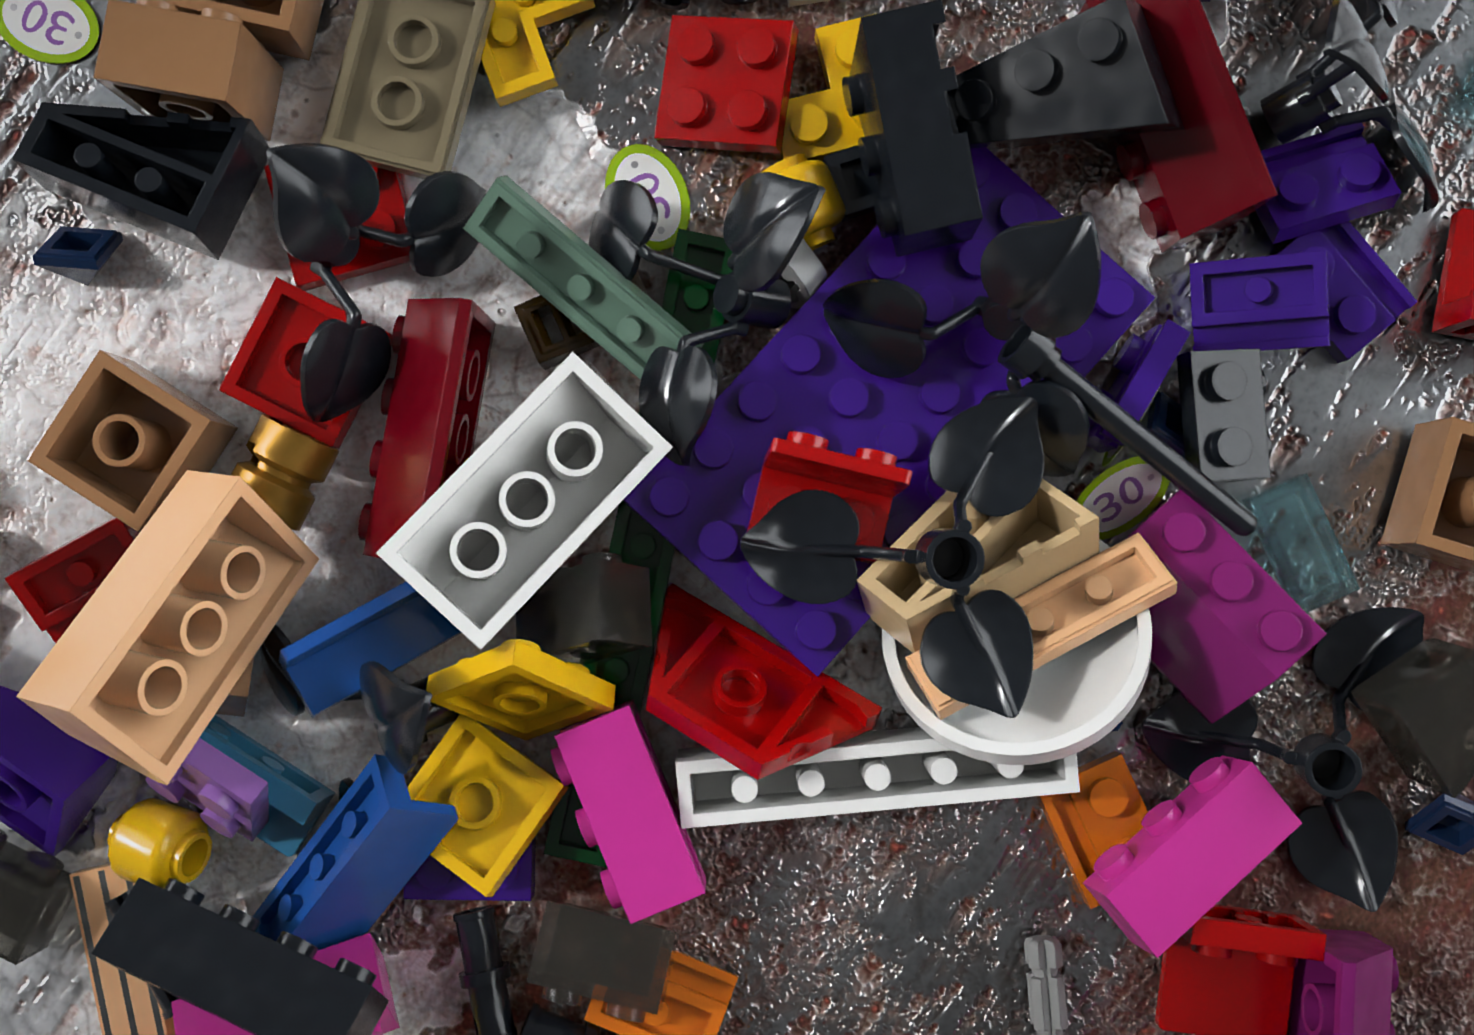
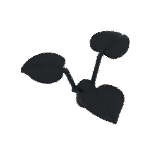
M1333 0L1323 49L1324 56L1311 68L1297 75L1295 81L1263 98L1260 103L1264 116L1271 130L1282 144L1288 143L1317 126L1322 134L1325 135L1342 126L1367 121L1379 122L1393 135L1405 157L1424 182L1423 212H1427L1435 208L1439 200L1433 162L1423 137L1401 108L1394 102L1389 106H1379L1335 116L1333 114V110L1343 105L1342 98L1335 84L1354 71L1358 73L1382 103L1391 100L1384 66L1375 48L1370 44L1367 32L1382 17H1384L1390 28L1398 24L1394 0H1367V14L1361 20L1349 0ZM1336 60L1343 62L1342 65L1329 74L1325 71Z
M302 143L267 149V160L273 183V219L278 239L291 256L304 262H312L310 270L322 278L346 313V322L339 319H329L319 324L310 336L304 349L300 369L301 395L304 409L308 417L314 422H327L367 400L382 384L391 361V345L386 331L374 323L361 324L362 314L332 273V267L346 265L354 259L359 250L360 237L397 247L410 246V266L412 270L422 276H442L460 267L470 257L479 243L463 227L486 195V190L468 176L455 171H443L428 176L420 182L411 194L405 209L404 220L408 232L397 234L362 224L373 215L380 197L379 181L376 172L364 158L349 150L327 144Z
M761 172L747 178L735 192L725 216L723 228L724 241L733 252L727 261L728 267L733 272L725 275L655 251L646 245L656 228L658 209L651 193L644 186L633 181L618 180L612 182L603 191L599 202L600 210L595 214L592 222L588 245L621 272L625 279L630 281L636 275L642 257L646 261L715 285L713 292L714 306L729 321L728 324L682 336L678 342L677 350L665 346L656 348L644 368L639 387L640 414L649 425L673 446L665 456L675 464L690 466L693 447L709 421L717 395V370L713 360L707 351L695 346L731 335L745 337L748 334L749 325L775 329L784 323L790 312L792 298L788 284L784 280L779 279V276L785 270L805 236L826 192L824 187L772 172Z
M1085 211L1059 219L1022 223L1000 232L990 241L983 252L980 262L981 279L988 297L977 296L971 305L936 325L924 326L927 317V306L918 292L907 285L887 279L861 280L838 288L823 304L824 317L849 358L870 374L885 378H901L915 372L926 357L924 340L938 339L976 315L982 316L984 327L991 336L1003 341H1007L1024 322L1034 332L1044 337L1058 338L1069 335L1078 330L1087 321L1095 307L1099 294L1101 251L1094 218L1091 212ZM1008 370L1006 383L1009 390L992 391L984 396L981 403L1005 397H1030L1035 399L1038 406V426L1044 452L1043 476L1065 477L1074 474L1079 460L1087 447L1090 436L1089 418L1082 402L1069 389L1047 380L1031 381L1022 387L1021 380Z
M1005 397L989 400L962 411L939 430L929 451L928 472L930 478L937 486L944 490L958 493L953 501L954 526L952 529L937 528L927 532L920 538L915 549L855 545L859 535V521L856 513L838 495L823 490H805L789 495L773 506L756 525L742 536L740 541L741 551L755 573L776 591L799 602L809 604L835 602L851 593L857 582V566L854 558L915 564L917 571L926 581L952 589L950 600L955 610L936 615L924 629L919 652L921 665L926 676L942 693L957 701L990 710L1007 718H1015L1019 714L1028 693L1033 670L1031 627L1022 607L1012 597L1000 590L988 589L974 595L967 603L965 602L964 596L969 594L970 585L979 578L985 564L982 545L976 537L969 533L972 529V524L967 520L966 505L969 501L971 506L979 513L998 517L1023 509L1036 495L1044 473V452L1038 426V406L1035 399L1030 397Z
M1376 607L1342 617L1325 630L1327 634L1315 644L1313 649L1311 667L1313 673L1320 681L1337 688L1332 697L1334 732L1331 735L1325 733L1310 734L1301 739L1294 750L1287 749L1264 739L1252 737L1257 727L1258 716L1250 699L1213 724H1209L1184 696L1177 691L1143 719L1141 729L1144 737L1155 755L1173 772L1188 781L1191 773L1199 765L1214 757L1224 755L1251 762L1250 749L1264 752L1283 760L1287 764H1292L1299 777L1321 794L1324 804L1306 807L1296 815L1302 824L1287 837L1288 852L1293 864L1307 880L1317 887L1345 898L1367 911L1376 912L1382 904L1394 877L1398 856V832L1390 810L1381 800L1370 792L1354 790L1361 781L1363 769L1359 756L1347 746L1352 735L1347 730L1345 701L1348 698L1356 708L1366 713L1386 714L1402 709L1414 699L1421 688L1426 668L1423 640L1424 615L1417 610L1409 608Z
M275 624L260 647L262 663L274 694L288 712L297 716L304 713L305 705L278 661L280 650L292 643ZM369 661L360 668V691L344 701H363L369 717L374 722L379 743L386 758L402 775L413 771L416 766L422 743L428 741L427 733L455 721L460 714L431 702L432 693L426 691L428 677L412 684H406L403 679L400 680L380 663ZM349 777L340 781L339 801L353 784V780Z

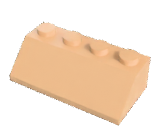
M187 470L16 697L66 734L158 783L168 785L319 558L240 476Z

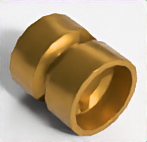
M261 414L246 444L253 456L250 461L237 462L231 475L240 476L291 530L300 531L315 501L309 488L313 483L325 481L340 451L271 416Z

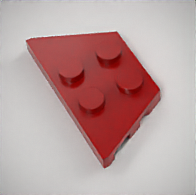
M672 583L667 588L646 711L757 780L872 730L876 725L882 710L881 706L823 672L817 677L788 651Z

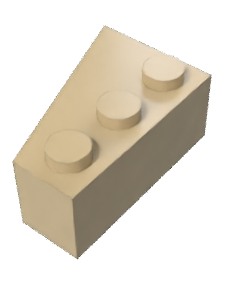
M1043 478L1031 502L1023 509L1009 515L994 517L981 514L968 501L966 505L967 520L972 524V529L969 533L976 537L982 545L985 564L979 578L970 585V592L967 596H964V600L967 603L974 595L988 589L1000 590L1015 599L1099 554V517ZM946 491L890 548L915 549L920 538L927 532L937 528L952 529L954 526L953 501L958 493ZM876 560L856 580L865 610L870 619L912 653L920 650L924 629L933 617L943 612L955 611L950 600L952 589L926 581L917 571L915 564Z

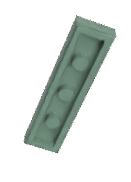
M507 175L496 178L463 227L465 231L640 380L644 368L656 348L665 346L677 350L680 338L684 335L692 334L634 283L625 279L621 272ZM704 343L699 344V345H697V346H695V347H700V348H702V346L704 345Z

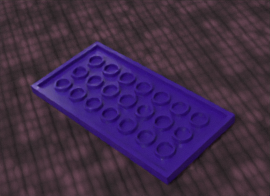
M986 147L970 148L983 219L972 240L897 257L892 237L882 238L877 225L715 400L709 421L693 447L690 466L675 464L664 456L623 499L627 506L817 677L869 620L870 616L865 610L857 582L850 594L835 602L809 604L799 602L776 591L765 583L750 567L741 551L740 541L748 529L764 457L772 439L780 438L786 440L789 431L805 432L823 437L829 441L827 450L855 456L857 448H869L895 455L898 458L896 467L911 470L913 473L910 486L892 500L882 547H890L947 491L937 486L930 478L928 455L931 444L939 430L954 416L972 406L980 404L984 396L992 391L1009 390L1006 383L1008 369L998 362L999 353L1006 341L991 336L984 327L982 316L976 315L938 339L924 340L926 357L915 372L901 378L879 377L860 368L845 353L826 322L823 304L835 290L844 285L867 279L893 280L909 286L922 296L927 306V317L924 326H933L971 305L977 296L988 297L981 279L980 262L983 252L990 241L1009 227L1027 222L1059 219L1064 216ZM1101 249V281L1095 307L1087 321L1078 330L1069 335L1056 338L1055 343L1062 350L1060 358L1083 377L1092 370L1155 299L1148 290ZM1029 377L1020 379L1022 387L1033 381ZM855 560L857 579L872 564Z

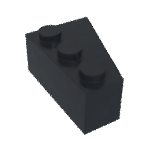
M942 0L861 17L850 76L843 77L842 79L843 96L847 112L850 117L859 115L864 137L858 140L861 165L866 177H876L881 198L875 199L877 225L882 238L892 237L897 257L972 240L983 219L967 132H958L947 91L958 88L955 67L941 69L935 40L939 24L946 22Z
M1106 0L956 75L958 88L947 91L958 132H967L970 148L986 147L989 150L1061 143V141L1096 137L1109 138L1125 134L1185 130L1143 9L1134 0Z
M42 102L12 160L47 191L219 260L264 170L263 166H266L268 161L266 151L270 147L252 119L230 117V122L193 120L189 114L168 112L167 117L131 115L126 109Z

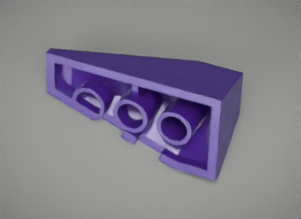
M0 686V821L54 858L65 847L114 778L118 761L66 734L17 698L18 691Z

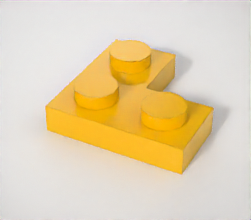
M495 0L496 4L481 60L498 105L502 107L558 86L537 28L595 7L594 0Z
M861 17L815 29L814 38L827 90L789 99L780 154L782 160L799 153H804L807 161H823L826 155L857 146L859 138L864 137L859 115L850 117L847 112L842 89L843 77L850 76Z

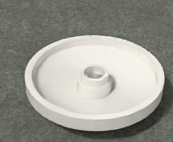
M1099 539V553L1110 548V546ZM1148 608L1033 670L1027 696L1019 714L1015 718H1007L990 710L968 705L940 720L907 666L905 657L912 654V652L884 629H882V648L888 674L898 699L907 713L927 734L944 746L977 760L1005 765H1032L1062 759L1086 749L1110 733L1125 718L1139 697L1148 675L1152 648V623Z

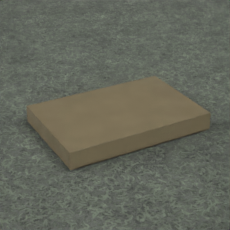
M358 0L319 144H327L349 150L364 158L373 167L421 179H426L428 176L438 172L451 171L494 12L495 0Z

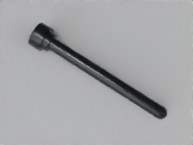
M1025 322L1009 337L999 353L998 362L1019 379L1029 377L1034 382L1047 380L1069 389L1080 399L1087 411V415L1235 534L1248 536L1256 530L1257 518L1250 510L1060 358L1062 350L1055 345L1056 338L1037 334Z

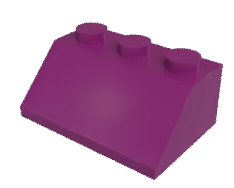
M1181 490L1169 497L1123 539L1125 540L1139 532L1177 581L1176 594L1149 608L1152 623L1150 662L1209 724H1213L1277 680L1327 634L1202 506Z
M1319 929L1327 934L1324 961L1298 958L1297 967L1294 969L1287 1035H1396L1394 1026L1390 1021L1391 994L1397 990L1399 984V969L1393 956V948L1365 931Z

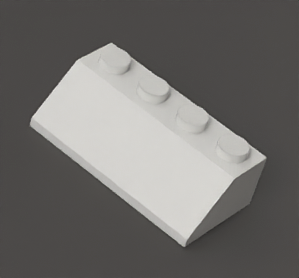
M572 351L376 554L481 650L673 446Z

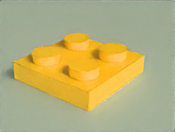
M510 639L502 642L498 647L473 657L460 659L457 664L428 675L426 691L432 693L431 702L523 740H529L614 710L616 685L590 674V670L584 665L564 662L541 651L540 646L532 641Z
M460 714L407 788L411 800L455 806L458 821L432 851L430 856L485 897H493L567 792L569 786H564L558 778L479 721Z

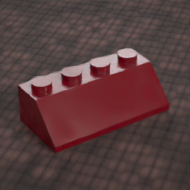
M1086 0L1078 14L1106 0ZM1134 0L1143 9L1185 130L1144 132L1116 137L1119 144L1116 148V157L1120 171L1126 180H1133L1142 202L1139 206L1141 224L1148 237L1157 240L1161 253L1229 228L1278 195L1200 0Z
M464 298L408 299L405 316L399 315L395 321L392 334V349L394 353H399L394 378L389 377L385 381L381 395V412L387 416L383 441L377 440L373 446L369 465L370 476L376 478L372 503L367 502L363 506L358 525L359 539L365 541L363 555L380 558L376 552L473 454L496 325L473 300Z

